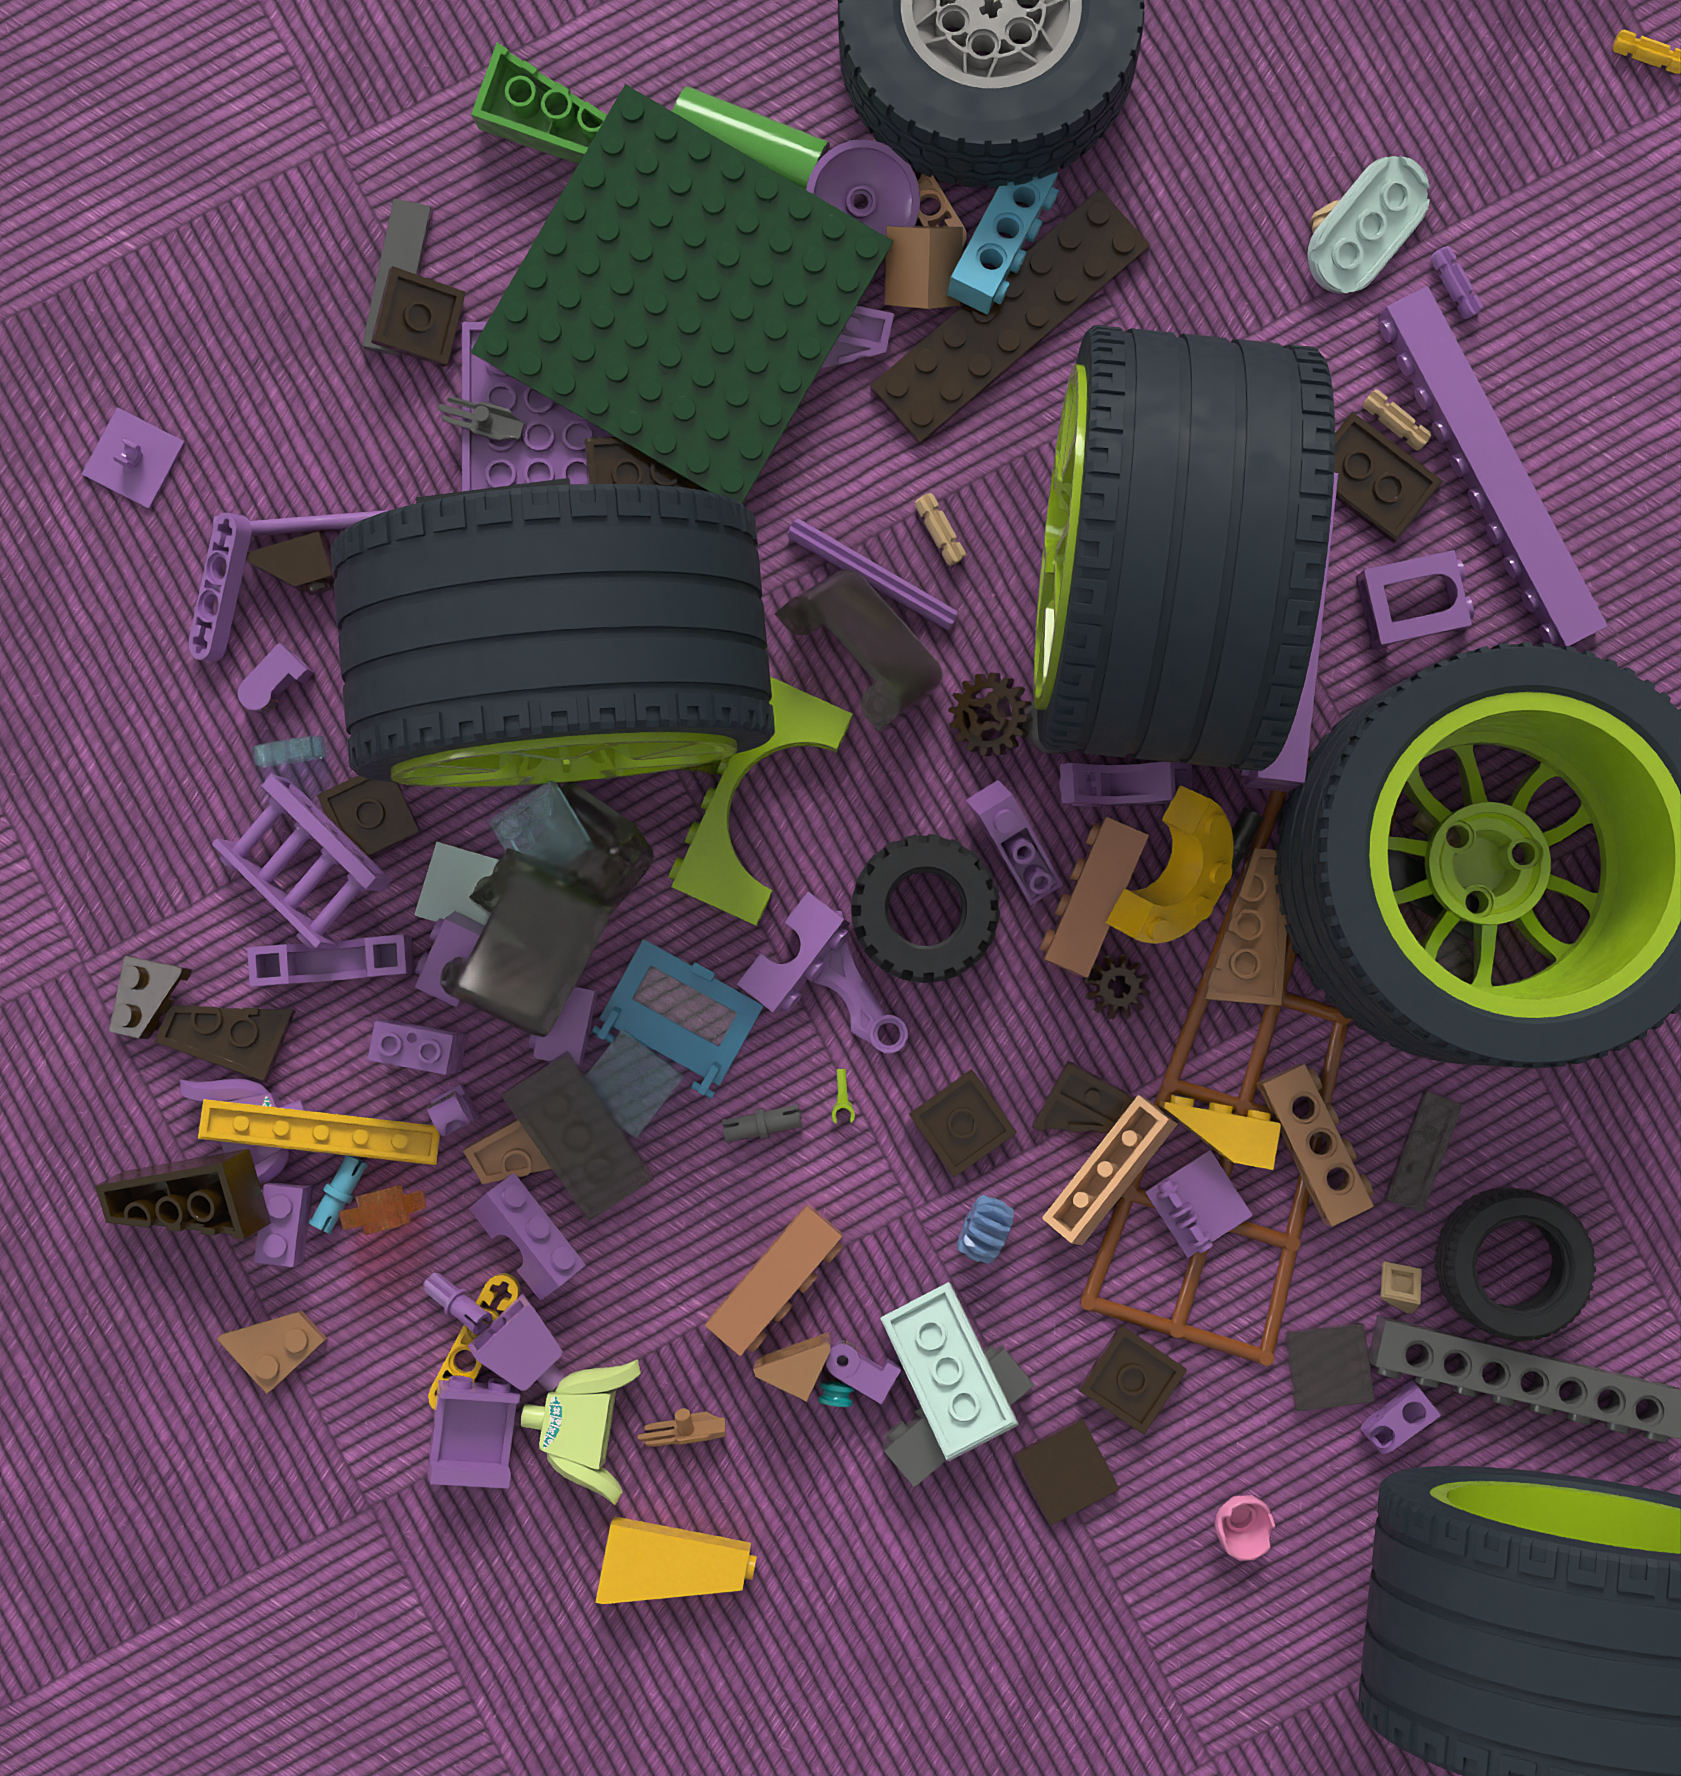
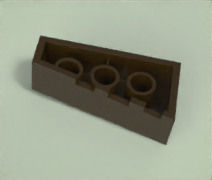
M250 1149L127 1170L95 1185L106 1223L150 1228L153 1225L167 1227V1230L179 1232L189 1229L201 1231V1234L212 1236L223 1233L231 1234L232 1238L246 1239L271 1224Z

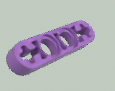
M222 513L216 519L213 527L189 636V650L191 655L197 660L218 661L223 657L227 647L251 539V524L244 515ZM226 560L227 570L225 576L222 577V564ZM217 597L219 603L218 611L214 615L213 605Z

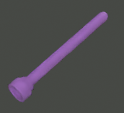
M389 510L249 522L252 529L251 536L346 529L363 519ZM214 516L213 527L218 516Z

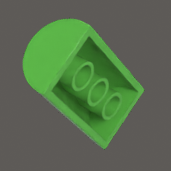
M689 86L682 90L672 112L805 190L813 168L830 148V142Z

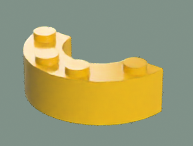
M1181 785L1162 818V821L1169 827L1173 839L1172 854L1166 869L1158 880L1147 888L1136 891L1124 888L1105 922L1132 938L1145 943L1158 944L1172 941L1191 931L1202 920L1207 919L1211 915L1213 907L1221 896L1225 885L1232 876L1233 834L1225 812L1212 799Z

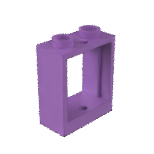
M394 1020L375 1021L367 1060L444 1075L461 1072L468 1034Z

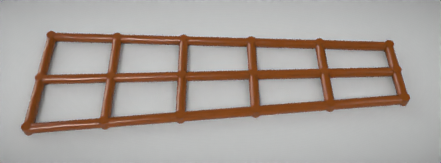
M1271 790L1262 814L1265 820L1253 838L1250 850L1254 848L1266 849L1276 823L1275 817L1283 805L1287 792ZM1401 791L1395 805L1388 837L1392 835L1399 800L1403 791ZM1249 856L1246 857L1154 1102V1105L1165 1114L1167 1113L1159 1107L1160 1101L1170 1103L1171 1095L1174 1094L1206 1104L1211 1102L1233 1106V1114L1247 1117L1248 1109L1270 1113L1267 1106L1255 1103L1253 1099L1257 1089L1256 1083L1259 1082L1281 1006L1265 1005L1238 1097L1180 1079L1209 1000L1202 999ZM1287 933L1282 1006L1333 1022L1320 1079L1322 1089L1318 1090L1324 1104H1331L1348 1025L1351 1019H1346L1341 1015L1340 1010L1335 1006L1286 992L1297 956L1292 949L1293 943L1290 935ZM1271 1115L1270 1121H1271V1122H1274V1119H1273V1117H1272V1115ZM1317 1132L1310 1138L1309 1145L1314 1153H1320L1324 1136L1322 1132ZM1220 1156L1219 1164L1230 1179L1234 1163ZM1146 1164L1116 1203L1080 1298V1305L1088 1311L1244 1358L1264 1366L1271 1365L1274 1362L1275 1348L1310 1198L1300 1173L1286 1233L1248 1221H1244L1228 1231L1282 1248L1260 1347L1186 1324L1208 1250L1202 1253L1198 1251L1190 1256L1172 1319L1098 1297L1133 1202L1156 1209L1145 1193L1147 1190L1139 1188L1147 1167Z

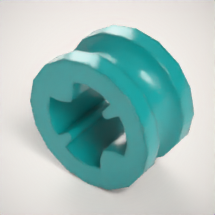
M820 1381V1388L823 1389V1394L818 1397L819 1403L837 1407L852 1406L853 1400L849 1398V1394L854 1392L853 1387L839 1381Z

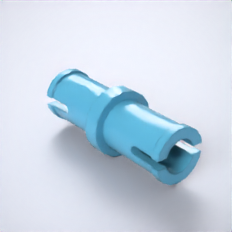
M344 1156L345 1158L331 1184L326 1183L323 1189L326 1193L312 1219L309 1220V1224L319 1230L324 1229L323 1231L326 1233H332V1229L346 1203L351 1204L354 1196L351 1194L364 1170L369 1165L357 1157Z

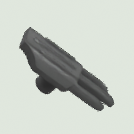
M448 397L447 402L473 409L474 413L443 404L437 406L441 412L472 420L469 423L445 415L441 417L443 421L469 429L473 434L498 441H520L525 423L517 419L507 408L483 401L477 404L456 397Z

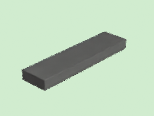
M393 199L362 347L365 350L402 357V353L373 344L371 339L389 269L394 266L417 275L420 273L433 212L432 207L429 205Z

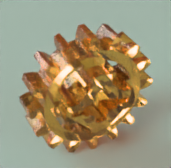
M396 1185L356 1196L358 1206L341 1210L339 1215L343 1230L363 1226L365 1235L411 1223L409 1213L425 1209L427 1205L423 1189L403 1194L402 1186Z

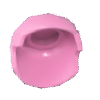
M1253 1495L1233 1496L1219 1508L1214 1528L1220 1544L1227 1554L1239 1561H1254L1270 1550L1269 1537L1272 1529H1275V1523L1268 1506L1262 1500Z

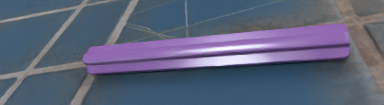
M796 519L791 524L787 536L792 541L945 630H949L958 615L955 609L804 521Z

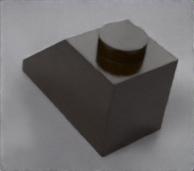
M319 531L247 552L246 561L254 567L302 593L307 592L308 595L322 594L331 589L330 585L334 584L335 577L332 571L331 551L327 538Z

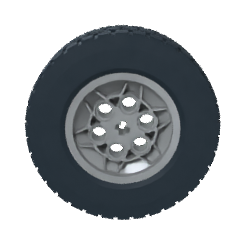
M838 0L839 55L843 81L851 103L870 134L873 133L874 139L877 142L893 148L892 150L906 163L908 162L909 165H913L915 171L930 178L932 175H935L937 180L953 185L956 182H960L964 187L981 188V185H988V188H998L999 186H1007V182H1013L1014 186L1031 182L1033 177L1038 176V179L1056 173L1057 168L1064 169L1077 161L1080 154L1085 155L1095 146L1099 138L1101 139L1114 123L1127 99L1134 79L1143 34L1144 0ZM1029 4L1034 7L1026 9L1022 8L1020 5ZM956 27L960 30L958 32H950L946 29ZM1016 39H1022L1027 43L1016 44L1012 41ZM986 51L990 54L986 56L977 55L975 52Z

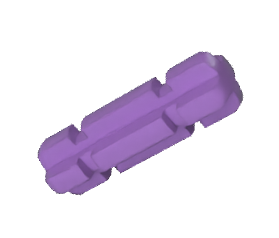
M1445 246L1432 254L1431 262L1436 271L1441 270L1442 274L1439 276L1453 302L1458 301L1459 306H1457V309L1462 318L1469 319L1480 313L1483 305L1477 295L1473 296L1472 291L1474 288L1460 263L1455 264L1456 256L1451 247Z

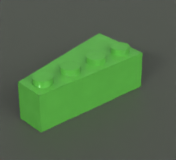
M497 42L471 116L479 130L579 164L607 114L592 104L584 102L572 94L568 88L558 82L555 83L540 73L536 67L525 60L522 61Z

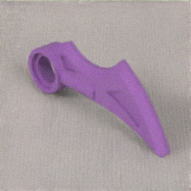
M836 911V913L843 917L841 911ZM847 937L836 951L831 948L822 960L825 963V967L814 980V983L831 988L843 998L850 1012L851 1032L870 1042L877 1050L883 1053L900 1051L908 1040L907 1026L900 1018L894 1015H886L860 972ZM885 1023H893L900 1030V1038L894 1045H884L878 1038V1030Z

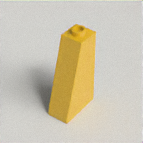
M614 1516L610 1525L595 1603L611 1604L742 1591L744 1579H753L757 1556L749 1555L750 1542Z

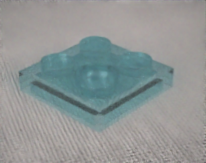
M553 780L548 781L488 821L527 888L535 886L594 847L559 786Z
M622 1029L576 1088L575 1092L633 1137L637 1138L683 1079L684 1075L628 1031Z

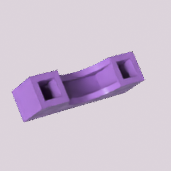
M402 934L335 941L337 945L333 950L320 948L314 950L305 944L248 947L250 987L415 974L412 936Z

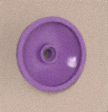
M852 140L829 150L813 168L806 186L807 191L886 236V226H914L920 209L919 185L909 163H906L892 150L893 148L873 140ZM861 195L866 199L867 205L864 209H857L854 206L853 199L855 196Z

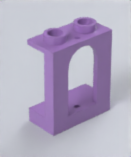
M1455 550L1365 569L1356 576L1373 650L1389 647L1393 643L1453 630L1460 632L1472 625L1471 619L1474 618V608L1470 597H1465L1462 584L1465 581V569L1460 559L1457 560ZM1431 575L1444 576L1451 606L1450 609L1392 623L1384 590L1385 585Z

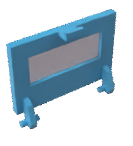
M643 939L599 1020L605 1022L603 1027L600 1029L594 1026L591 1033L612 1044L615 1037L609 1034L612 1027L704 1077L705 1079L702 1084L694 1081L691 1088L712 1099L715 1092L708 1088L712 1082L720 1086L764 1005L713 978L714 972L696 962L692 966Z

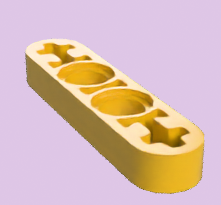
M497 1274L485 1284L476 1303L482 1307L485 1301L490 1306L497 1295V1292L492 1289L493 1285L499 1286L503 1282H507L509 1284L507 1291L512 1294L511 1299L505 1297L497 1307V1310L505 1311L520 1296V1284L510 1274ZM482 1307L485 1311L491 1313L493 1321L499 1316V1313L494 1309ZM465 1325L461 1329L430 1388L428 1399L434 1410L439 1380L449 1381V1377H451L445 1375L447 1370L453 1376H466L472 1378L473 1382H475L483 1367V1364L476 1360L475 1368L465 1372L460 1370L455 1364L456 1354L461 1350L470 1351L468 1345L479 1336L474 1334Z

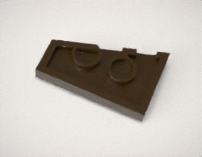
M170 1006L154 1042L267 1083L296 1011L294 1009L281 1008L275 1010L244 1007L243 1009L207 1006Z

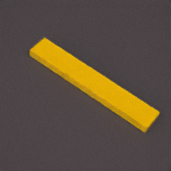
M203 1099L198 1139L436 1165L440 1133L435 1125Z

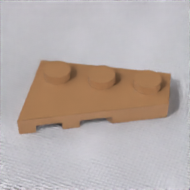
M566 1091L463 1149L465 1156L482 1184L505 1180L512 1173H515L517 1177L529 1175V1173L549 1169L557 1170L567 1168L569 1165L604 1160L601 1151Z

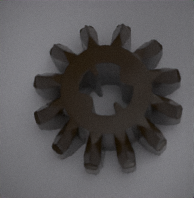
M1124 954L1119 956L1117 967H1115L1113 958L1110 955L1104 956L1106 970L1094 963L1092 971L1099 976L1098 979L1088 977L1084 980L1085 984L1096 986V991L1085 994L1086 999L1100 998V1001L1094 1006L1093 1010L1096 1013H1100L1109 1005L1107 1018L1112 1020L1117 1015L1118 1006L1123 1018L1128 1019L1131 1017L1128 1004L1141 1011L1144 1005L1136 996H1150V990L1139 988V983L1150 979L1149 975L1142 974L1137 977L1134 975L1141 967L1139 961L1133 962L1126 969L1128 959L1127 955ZM1115 976L1121 977V984L1126 985L1125 993H1118L1120 998H1115L1114 990L1108 989L1109 981H1116Z

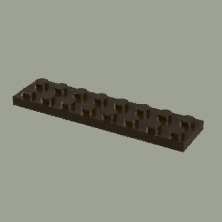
M1099 189L1026 251L1025 259L1017 273L1010 271L1005 280L1010 283V286L1001 304L994 302L988 315L964 304L870 385V389L914 440L921 445L1149 249L1150 244L1108 196Z

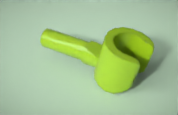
M836 1069L838 1094L837 1102L832 1107V1119L837 1124V1110L846 1108L850 1111L851 1124L855 1118V1110L852 1103L848 1101L846 1069Z

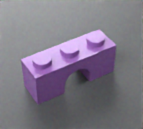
M810 892L806 893L785 921L788 926L796 931L800 938L801 946L797 957L789 963L777 964L768 956L760 953L737 983V985L766 1008L778 1015H781L784 1010L790 1012L802 996L799 990L807 980L812 982L818 977L825 967V963L822 960L831 948L836 951L849 935L846 929L851 923Z
M512 1173L469 1208L492 1239L497 1235H505L518 1246L523 1257V1264L517 1269V1272L540 1301L586 1266L515 1173Z

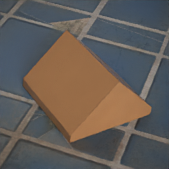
M886 226V237L893 240V244L885 256L884 305L924 309L960 306L961 302L948 296L947 290L950 278L962 257L963 227Z
M827 1332L757 1357L753 1367L755 1377L807 1402L831 1351L830 1334Z

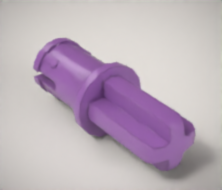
M432 1273L424 1281L425 1293L444 1307V1313L448 1317H456L474 1334H480L488 1327L489 1324L482 1319L491 1321V1313L485 1311L469 1298L470 1294L466 1289L459 1290L440 1273Z

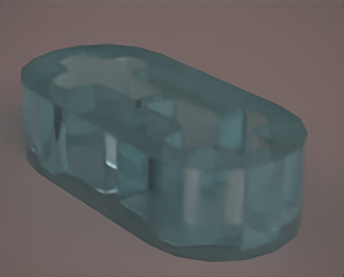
M324 736L302 737L252 747L254 765L258 768L315 760L327 756Z

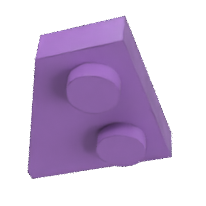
M857 305L821 368L885 353L894 313Z

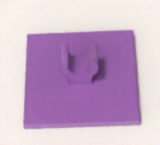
M117 407L82 475L151 510L186 442Z

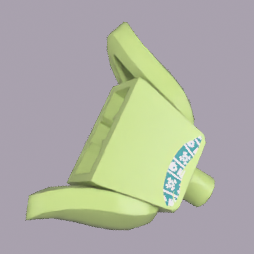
M638 1359L621 1366L593 1368L571 1373L559 1382L556 1389L548 1393L545 1407L525 1403L521 1416V1427L541 1430L539 1449L547 1453V1460L558 1473L574 1483L602 1495L614 1505H616L623 1492L613 1475L602 1466L606 1461L616 1389L631 1383L641 1374Z

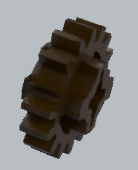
M991 672L988 678L985 674H976L975 683L972 681L962 682L965 690L964 693H953L952 696L959 703L957 707L948 708V712L956 714L957 720L951 722L949 726L950 728L960 729L961 732L956 737L957 742L969 741L967 751L976 752L980 748L981 756H991L993 751L996 755H1005L1006 746L1010 749L1019 747L1016 736H1028L1029 733L1022 726L1024 722H1032L1033 717L1025 715L1024 709L1029 708L1032 703L1031 701L1021 700L1020 697L1025 692L1024 687L1012 688L1014 678L1004 677L1001 680L1000 673ZM991 688L993 689V691L988 692L987 696L983 699L976 697L980 692ZM983 708H991L990 713L998 721H990L991 716ZM997 730L1005 733L998 739L988 740L989 737H993Z

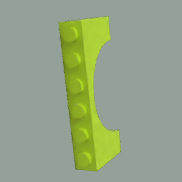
M771 676L772 698L769 703L773 706L774 735L767 743L760 747L734 754L721 760L717 773L722 775L716 789L709 787L701 805V808L706 810L700 824L693 822L685 839V843L690 845L684 859L677 857L669 874V878L674 880L671 886L673 889L757 927L773 891L755 880L744 869L734 852L729 833V812L735 791L741 780L754 765L777 751L792 747L811 746L837 753L853 719L852 713Z

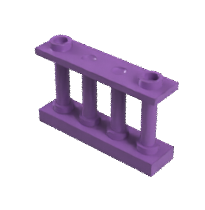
M271 774L261 785L271 795L268 807L237 843L216 838L212 845L222 854L219 858L224 865L235 872L239 871L299 931L297 937L302 943L314 950L316 948L333 950L337 943L325 932L360 890L366 891L368 889L383 892L392 880L288 778ZM282 813H289L297 821L294 825L296 827L295 831L267 864L261 868L248 853ZM308 839H315L323 846L320 850L322 855L290 893L287 894L274 881L275 877ZM334 864H341L349 872L347 875L348 881L316 919L313 920L299 905Z

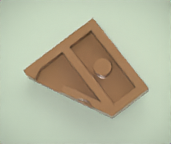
M302 1310L245 1328L229 1331L217 1338L222 1346L266 1394L271 1392L328 1339Z

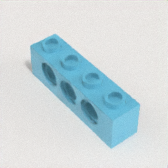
M1058 172L1038 179V176L1033 177V180L1026 184L1014 186L1013 182H1007V186L998 187L950 278L947 290L948 296L987 315L994 302L1002 303L1010 286V283L1005 281L1010 271L1015 273L1019 271L1027 253L1022 248L1027 240L1034 242L1043 223L1042 220L1038 219L1042 210L1044 209L1049 212L1057 198L1059 190L1055 189L1054 185ZM1015 202H1023L1029 207H1020ZM1005 232L1013 238H1003L998 233ZM990 263L997 269L989 270L983 267L982 264Z

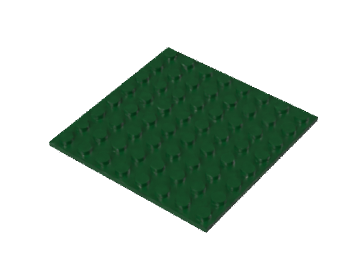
M625 84L470 353L708 492L732 498L743 504L891 248L893 240Z

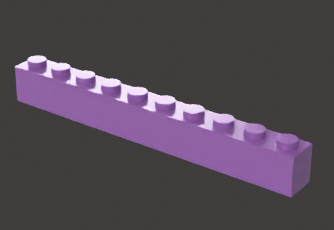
M1426 286L1387 306L1378 317L1380 320V332L1388 343L1392 342L1398 354L1396 359L1401 372L1405 376H1410L1416 388L1414 394L1419 406L1423 410H1428L1433 420L1432 429L1437 440L1442 444H1446L1451 454L1450 463L1452 469L1458 477H1463L1469 488L1468 498L1475 510L1481 511L1487 522L1485 528L1488 537L1492 543L1498 544L1505 556L1503 563L1506 571L1513 579L1516 578L1523 590L1521 597L1524 605L1531 613L1534 612L1541 624L1539 632L1543 641L1551 643L1552 646L1563 648L1607 627L1608 625L1429 287Z

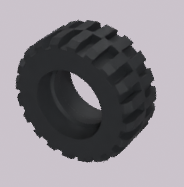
M916 834L906 836L904 839L896 842L893 841L871 857L856 881L852 895L851 917L857 940L870 960L886 973L909 982L934 983L958 976L983 957L996 935L995 931L1000 919L998 903L1000 897L998 888L995 887L992 879L993 875L973 850H968L962 846L961 842L954 839L949 840L935 834L917 836ZM917 873L939 875L954 886L960 897L962 907L960 922L953 934L941 943L930 946L912 944L903 939L890 922L888 913L890 896L894 888L910 875Z

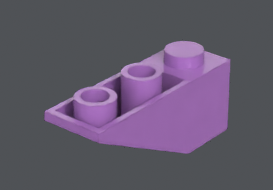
M999 780L966 800L986 837L1030 905L1063 886L1014 796Z

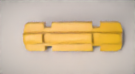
M1625 29L1617 34L1613 43L1614 52L1624 56L1631 53V58L1659 68L1661 65H1665V70L1676 74L1681 73V49L1675 47L1674 51L1670 50V45L1642 35L1640 39L1635 38L1636 33Z

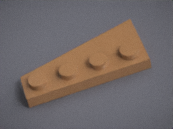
M1251 849L1202 999L1282 1006L1287 931L1284 925L1288 923L1286 916L1281 915L1279 911L1281 904L1279 894H1276L1275 885L1279 884L1278 875H1274V866H1277L1276 850Z

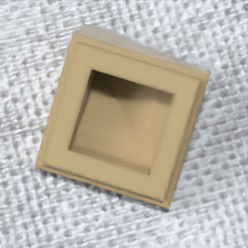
M1384 1261L1382 1263L1380 1299L1405 1313L1413 1314L1420 1305L1422 1269Z

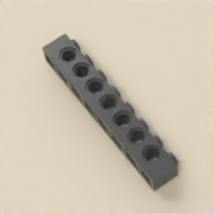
M1377 1315L1367 1361L1378 1367V1374L1400 1379L1402 1373L1416 1376V1383L1433 1388H1439V1383L1443 1382L1454 1385V1392L1471 1397H1477L1478 1391L1492 1394V1401L1508 1406H1515V1402L1518 1400L1530 1403V1410L1546 1415H1553L1554 1409L1568 1412V1419L1591 1425L1592 1418L1606 1421L1605 1428L1629 1434L1630 1427L1644 1430L1643 1437L1667 1443L1668 1437L1681 1439L1680 1387ZM1419 1344L1422 1350L1420 1358L1414 1363H1408L1406 1360L1407 1349L1411 1345ZM1452 1353H1457L1459 1356L1458 1367L1454 1371L1446 1372L1444 1369L1446 1357ZM1495 1362L1497 1366L1496 1376L1492 1380L1484 1381L1482 1377L1483 1368L1488 1363ZM1533 1371L1535 1375L1533 1386L1527 1390H1522L1520 1384L1522 1376L1527 1372ZM1566 1381H1571L1573 1385L1571 1395L1561 1399L1559 1396L1560 1386ZM1604 1390H1609L1611 1395L1610 1402L1607 1406L1599 1408L1597 1404L1599 1394ZM1647 1399L1649 1407L1646 1414L1637 1417L1635 1412L1637 1404L1641 1400Z

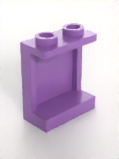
M451 1376L449 1381L439 1380L427 1468L430 1484L509 1489L511 1478L509 1469L516 1404L520 1403L521 1396L517 1387L500 1378L489 1379L488 1383L473 1382L472 1378L466 1376Z

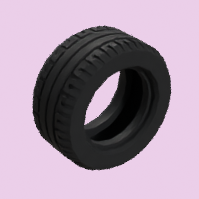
M1513 1187L1492 1188L1488 1191L1479 1192V1195L1475 1194L1470 1199L1463 1201V1204L1458 1205L1456 1211L1449 1215L1450 1218L1446 1219L1445 1226L1441 1228V1234L1437 1239L1438 1245L1435 1247V1251H1437L1436 1255H1434V1260L1436 1261L1435 1270L1437 1271L1436 1277L1439 1280V1287L1443 1290L1442 1294L1447 1299L1448 1304L1468 1323L1498 1338L1511 1341H1532L1533 1339L1539 1340L1542 1337H1549L1552 1333H1558L1560 1329L1566 1328L1568 1323H1572L1575 1320L1574 1317H1578L1581 1309L1585 1308V1302L1591 1297L1589 1294L1593 1291L1594 1286L1592 1283L1596 1279V1276H1594V1272H1596V1266H1594V1263H1596L1594 1247L1591 1246L1592 1241L1588 1237L1589 1233L1583 1228L1582 1222L1577 1220L1578 1217L1568 1207L1563 1206L1562 1203L1549 1196L1530 1190ZM1519 1220L1529 1222L1540 1230L1549 1244L1552 1256L1550 1277L1541 1292L1527 1302L1510 1306L1497 1304L1488 1297L1479 1282L1476 1270L1479 1248L1487 1235L1502 1224Z

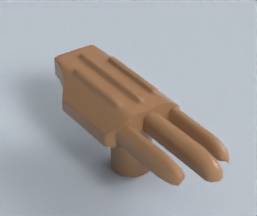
M682 1408L676 1411L675 1420L651 1423L644 1426L645 1431L658 1432L639 1434L637 1438L639 1441L645 1442L646 1446L651 1447L707 1441L726 1437L725 1418L716 1417L708 1412L690 1414L688 1409Z

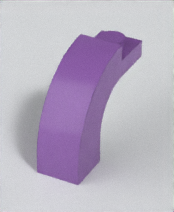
M1163 761L1131 765L1060 764L1061 777L1059 787L1062 803L1072 804V806L1108 807L1169 804L1180 785L1193 791L1191 764H1184L1178 761L1176 763Z

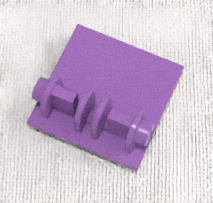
M1208 1150L1145 1191L1187 1258L1198 1251L1200 1253L1205 1252L1213 1246V1241L1253 1216L1211 1150Z

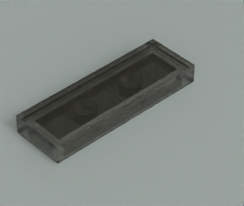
M1423 1090L1384 1199L1423 1213L1463 1104Z

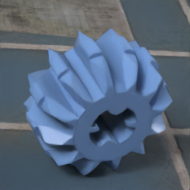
M985 1195L978 1197L962 1224L961 1232L958 1235V1250L974 1261H981L986 1264L993 1262L1004 1246L1007 1236L1010 1234L1009 1231L1014 1217L1013 1208L994 1197L991 1198Z

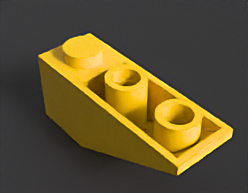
M1171 1095L1170 1103L1160 1101L1159 1107L1226 1160L1273 1170L1281 1123L1271 1122V1113L1248 1109L1247 1117L1232 1114L1233 1106L1210 1102L1209 1109L1206 1110L1193 1107L1195 1099Z

